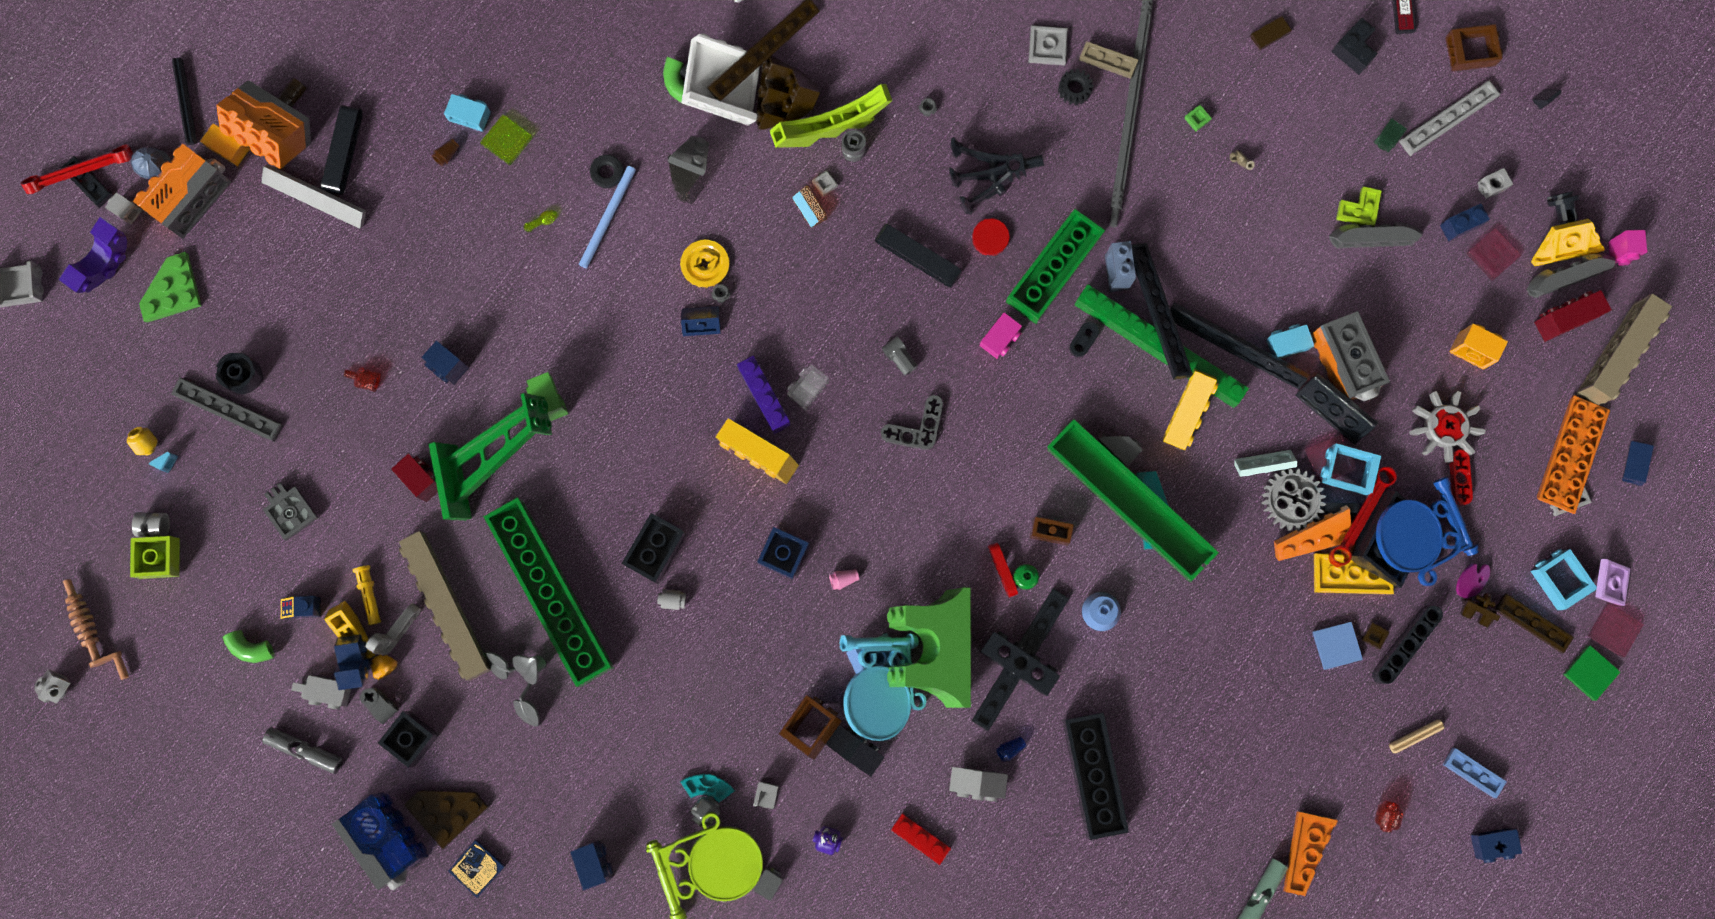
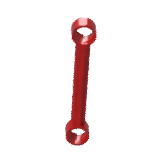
M128 144L121 145L109 153L41 176H30L21 181L20 184L26 194H33L42 190L45 186L113 163H125L132 159L134 153Z
M1382 467L1378 470L1373 493L1367 496L1341 544L1329 553L1328 558L1333 566L1343 567L1351 561L1352 555L1350 550L1384 490L1394 484L1397 479L1396 472L1392 468ZM1380 472H1386L1389 483L1381 481L1379 477ZM1336 550L1342 551L1344 563L1336 561L1334 557Z

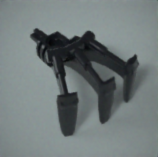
M952 137L950 142L953 157L958 158L963 153L976 157L977 160L989 163L990 169L974 173L960 174L953 168H949L952 186L955 188L960 187L961 181L990 180L993 183L991 187L969 200L964 196H959L960 206L969 215H972L974 210L972 206L984 199H989L996 194L999 196L1007 192L1005 186L1010 182H1014L1015 177L1017 179H1021V176L1027 177V169L1044 166L1042 155L1024 158L1022 152L1016 155V152L1012 153V156H1009L1008 153L1005 156L997 153L989 154L963 147L955 137ZM1013 163L1020 164V167L1018 169H1011V165Z

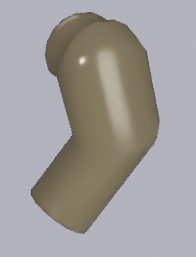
M1235 151L1230 154L1232 162L1237 161L1240 166L1248 170L1254 168L1255 163L1248 159L1241 151Z

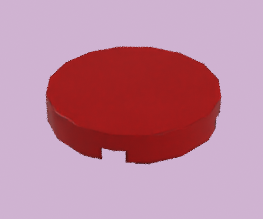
M993 218L984 219L979 222L972 234V242L975 249L986 256H996L1002 253L1007 247L1010 238L1009 230L1005 224Z

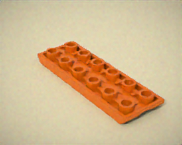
M1575 395L1572 396L1537 494L1538 500L1572 514L1576 513L1610 412L1609 409Z

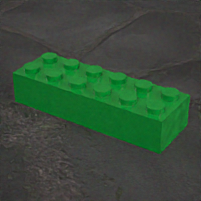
M1074 209L1009 294L1006 303L1037 324L1102 238L1105 230Z

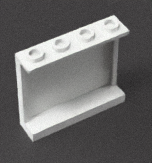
M698 34L691 39L681 103L745 125H750L757 120V114L753 113L759 67L722 101L716 100L707 89V86L746 51L740 46H732L723 40L712 39L707 34Z

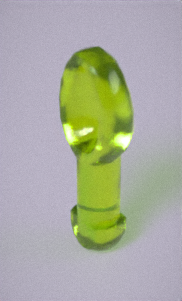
M554 210L544 211L540 214L539 218L525 223L524 230L531 232L532 229L540 225L552 224L557 219L558 213Z

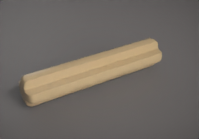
M1435 720L1390 743L1389 748L1392 753H1398L1445 728L1441 720Z

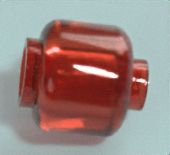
M1384 801V803L1379 804L1377 807L1375 823L1380 826V830L1392 833V830L1401 828L1404 812L1399 804Z

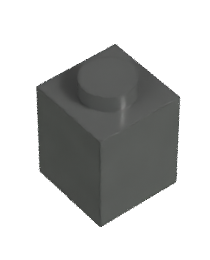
M774 867L771 869L766 868L753 891L771 901L784 879L781 876L782 872Z

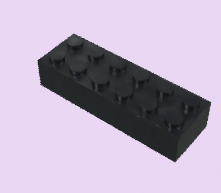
M1104 713L1062 720L1086 838L1094 840L1129 833Z

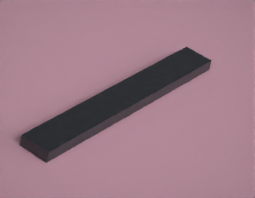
M1147 243L1132 244L1135 271L1173 380L1191 378L1193 373Z
M1175 302L1171 306L1170 310L1174 322L1180 327L1298 390L1308 380L1310 374Z
M1054 588L1050 591L1019 642L1025 648L1024 652L1028 655H1031V653L1035 655L1070 599ZM1018 657L1016 665L1019 668L1025 667V659ZM1003 668L971 721L989 731L1020 679Z

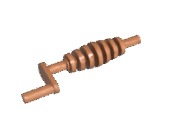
M64 580L63 584L68 594L65 602L66 604H71L67 606V611L71 612L68 616L69 619H74L70 624L72 627L78 626L73 630L75 633H81L77 636L79 640H85L81 642V645L89 650L93 661L89 663L90 668L114 660L121 680L129 678L121 651L100 658L96 647L99 639L98 637L93 638V636L97 635V630H90L96 626L95 622H90L94 617L93 615H87L91 611L89 608H84L87 604L85 601H80L83 599V596L76 594L72 580Z

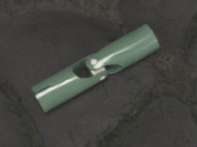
M1272 858L1238 919L1261 918L1266 906L1289 869L1287 866Z

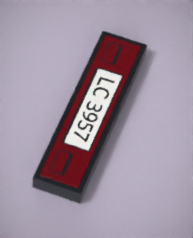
M1392 0L1395 34H1414L1416 26L1413 0Z

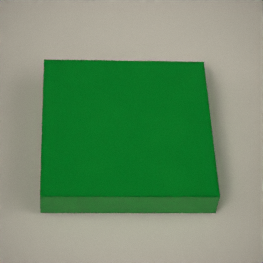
M1587 645L1563 675L1592 701H1597L1619 675L1620 671L1591 645Z

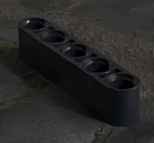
M341 105L339 108L321 181V189L323 191L340 195L345 191L363 117L361 108Z
M888 224L883 225L874 239L884 249L947 287L952 288L962 273V270L953 263Z
M1424 607L1418 612L1373 670L1372 678L1376 683L1390 684L1395 681L1442 620L1443 612L1439 607ZM1429 610L1434 614L1432 620L1428 617ZM1418 625L1422 628L1421 635L1416 632ZM1406 640L1410 642L1409 650L1404 646ZM1394 655H1396L1399 659V663L1397 665H1395L1392 661ZM1383 670L1387 673L1385 681L1381 678Z

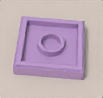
M1601 559L1595 597L1618 606H1625L1630 568L1608 559Z

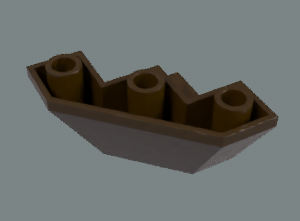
M770 56L762 64L756 112V124L760 130L773 128L782 121L800 120L813 109L820 94L816 83L808 76L773 56Z

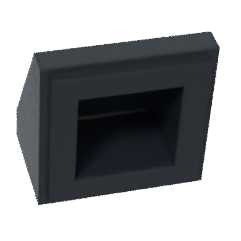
M1544 89L1532 101L1539 109H1543L1555 100L1562 91Z

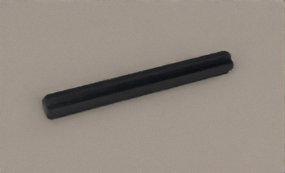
M177 57L172 59V66L185 143L195 145L197 138L184 61Z

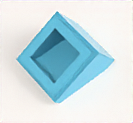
M166 452L149 464L168 473L178 456Z

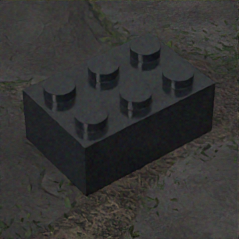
M650 513L621 564L659 584L687 534L685 531Z

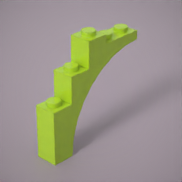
M880 84L859 99L835 110L805 119L779 122L770 130V134L776 148L810 147L819 138H836L846 129L865 128L875 120L874 115L892 102V98L887 85Z

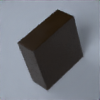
M1372 622L1368 625L1361 640L1376 649H1381L1390 632Z

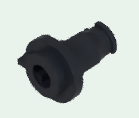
M1569 191L1547 197L1548 207L1555 206L1560 225L1578 221L1575 201L1580 199V194L1574 195V191Z

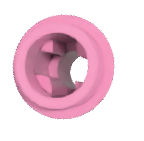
M856 569L835 571L829 575L833 590H841L858 581L859 575Z

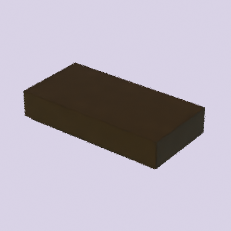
M1283 16L1253 32L1250 37L1259 51L1290 34L1292 30Z

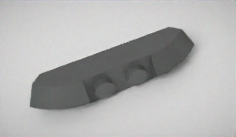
M1394 222L1393 227L1390 224L1380 225L1379 227H1372V225L1359 227L1357 223L1336 229L1329 235L1331 244L1336 248L1412 246L1420 239L1424 232L1413 225L1402 222Z
M1605 254L1582 256V261L1572 263L1570 265L1571 268L1565 269L1561 267L1553 272L1547 269L1539 273L1530 282L1527 292L1534 298L1547 295L1607 272L1614 267L1616 260L1614 257Z

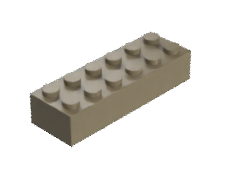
M1650 294L1633 303L1576 394L1597 405L1605 404L1609 400H1615L1621 392L1619 389L1622 384L1624 385L1629 380L1631 370L1640 363L1639 358L1641 354H1644L1649 349L1650 340L1659 333V326L1670 316L1668 312L1672 306L1654 294Z

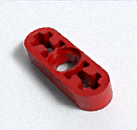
M1457 450L1453 452V461L1449 463L1451 491L1457 505L1463 506L1469 504L1473 499L1470 457L1464 450ZM1459 456L1463 458V461L1459 462L1455 457ZM1459 466H1460V467H1463V466H1464V469L1461 468V469L1456 470L1457 467H1459ZM1460 472L1465 475L1464 483L1457 481V473ZM1459 494L1466 495V499L1462 500V498H1459Z
M998 542L988 545L989 552L1007 596L1010 598L1018 595L1016 585Z

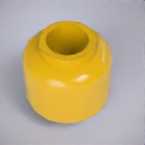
M136 427L128 433L127 444L136 455L147 456L155 451L158 440L150 429Z

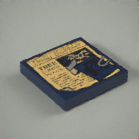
M475 840L448 872L478 898L505 868V865L478 840Z

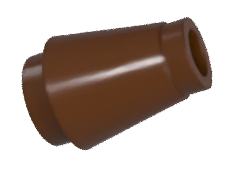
M451 139L435 149L432 158L440 166L447 165L459 148L458 143Z

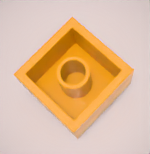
M1472 324L1458 333L1449 352L1481 369H1485L1499 361L1508 341L1504 340L1497 333L1485 330V327L1482 325Z

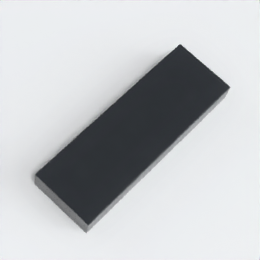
M73 156L60 169L80 163L81 161ZM91 171L70 178L99 208L114 196Z

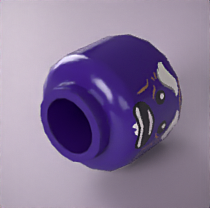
M823 826L820 831L816 830L812 842L816 843L815 849L817 851L833 855L835 852H839L843 837L840 836L839 830Z

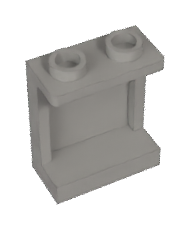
M27 261V265L0 269V307L42 302L44 289L41 285L42 269L40 265L33 261Z

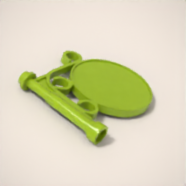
M708 812L702 818L703 830L679 838L665 846H662L657 839L646 844V851L652 853L657 873L671 909L669 915L671 919L687 918L685 909L680 906L679 898L689 899L692 897L695 889L704 896L716 901H732L743 897L754 888L760 878L763 861L760 848L751 835L736 827H719L720 820L715 812ZM708 817H714L716 819L715 825L707 828L705 820ZM701 836L693 845L690 855L683 848H675L676 853L684 854L685 858L683 861L669 860L670 853L676 845ZM688 862L691 881L685 879L681 880L678 884L679 887L688 885L691 890L687 894H682L677 886L671 866L682 867Z

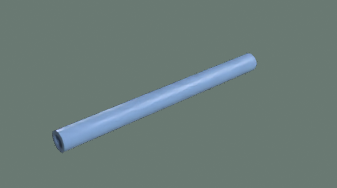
M627 166L579 262L581 267L588 268L636 171L633 167Z

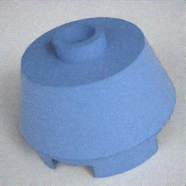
M1094 593L1083 603V619L1094 630H1109L1120 619V605L1108 593Z

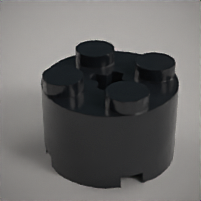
M228 353L217 363V373H215L217 381L221 386L241 395L250 393L263 380L260 365L245 354Z

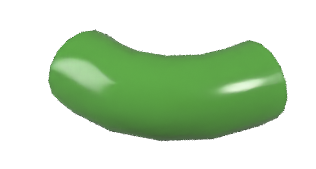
M667 57L663 71L665 87L670 95L681 103L684 81L682 80L680 70L683 68L684 63Z
M242 630L233 631L222 637L230 653L241 661L258 663L275 658L274 650L268 640L256 644L250 643L244 637Z

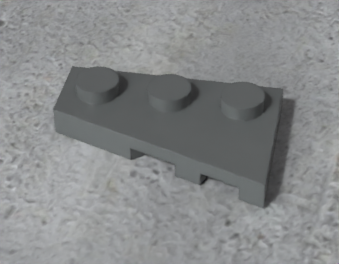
M691 136L670 155L668 162L703 176L706 171L709 142L704 138Z

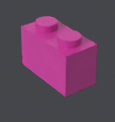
M1626 230L1608 241L1609 254L1615 258V263H1618L1619 266L1629 265L1631 261L1640 259V256L1647 253L1645 230Z
M1003 313L981 340L979 346L996 359L1000 355L1004 357L1010 349L1008 345L1011 341L1016 342L1021 336L1020 330L1022 325L1006 313Z

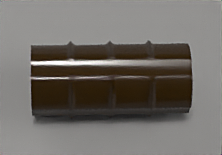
M292 78L277 98L292 107L302 97L307 88L297 79Z

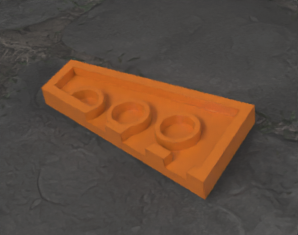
M1346 505L1335 514L1329 513L1325 515V519L1317 523L1313 521L1307 524L1306 528L1300 531L1295 530L1275 540L1274 547L1277 560L1281 561L1340 545L1351 526L1350 508Z
M1297 811L1287 866L1289 869L1286 872L1283 891L1302 896L1306 895L1315 875L1316 866L1321 861L1326 843L1328 844L1331 838L1330 834L1338 820Z

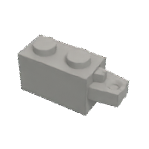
M309 675L304 684L293 682L291 688L292 691L302 692L301 697H303L302 699L309 700L308 704L320 706L321 703L328 704L327 708L337 710L340 707H347L351 689L338 690L336 680Z

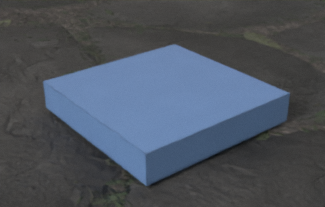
M1352 622L1312 632L1324 670L1363 660Z

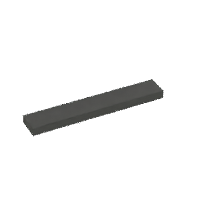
M179 378L171 395L273 442L283 426L183 378Z

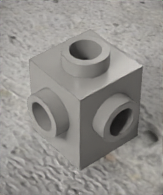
M47 669L43 677H40L35 683L34 690L41 701L58 703L60 698L62 699L66 695L70 682L66 676Z

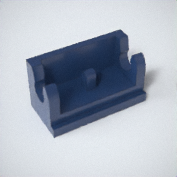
M1635 441L1630 442L1622 481L1638 486L1646 483L1654 448L1653 445Z

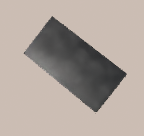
M1319 373L1295 395L1354 445L1378 424L1375 419Z

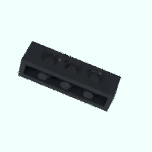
M993 632L980 653L1044 696H1048L1060 677L1057 674L1058 670L1049 664L1046 667L1040 663L1041 659L1033 653L1031 655L1025 653V648L1015 642L1013 645L1007 641L1008 637L1002 632ZM1001 646L1009 648V655L1007 657L1000 655L999 649ZM1018 657L1025 659V667L1019 668L1016 665ZM1035 668H1039L1042 671L1040 679H1035L1032 675V671Z

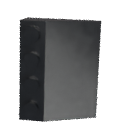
M1384 491L1350 550L1351 560L1398 588H1402L1409 573L1399 571L1385 561L1378 549L1376 529L1379 518L1387 507L1395 502L1407 499L1397 491Z

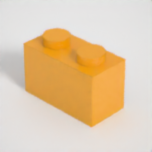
M215 124L211 125L200 140L208 149L237 167L250 150L248 146L239 145L235 137L225 136Z

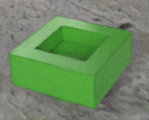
M1201 105L1185 116V120L1195 132L1212 119Z

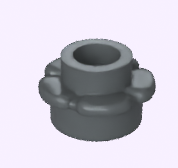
M930 98L923 99L919 105V111L924 116L935 114L937 111L936 102Z
M716 285L713 288L712 298L719 303L725 302L730 297L729 288L726 285Z

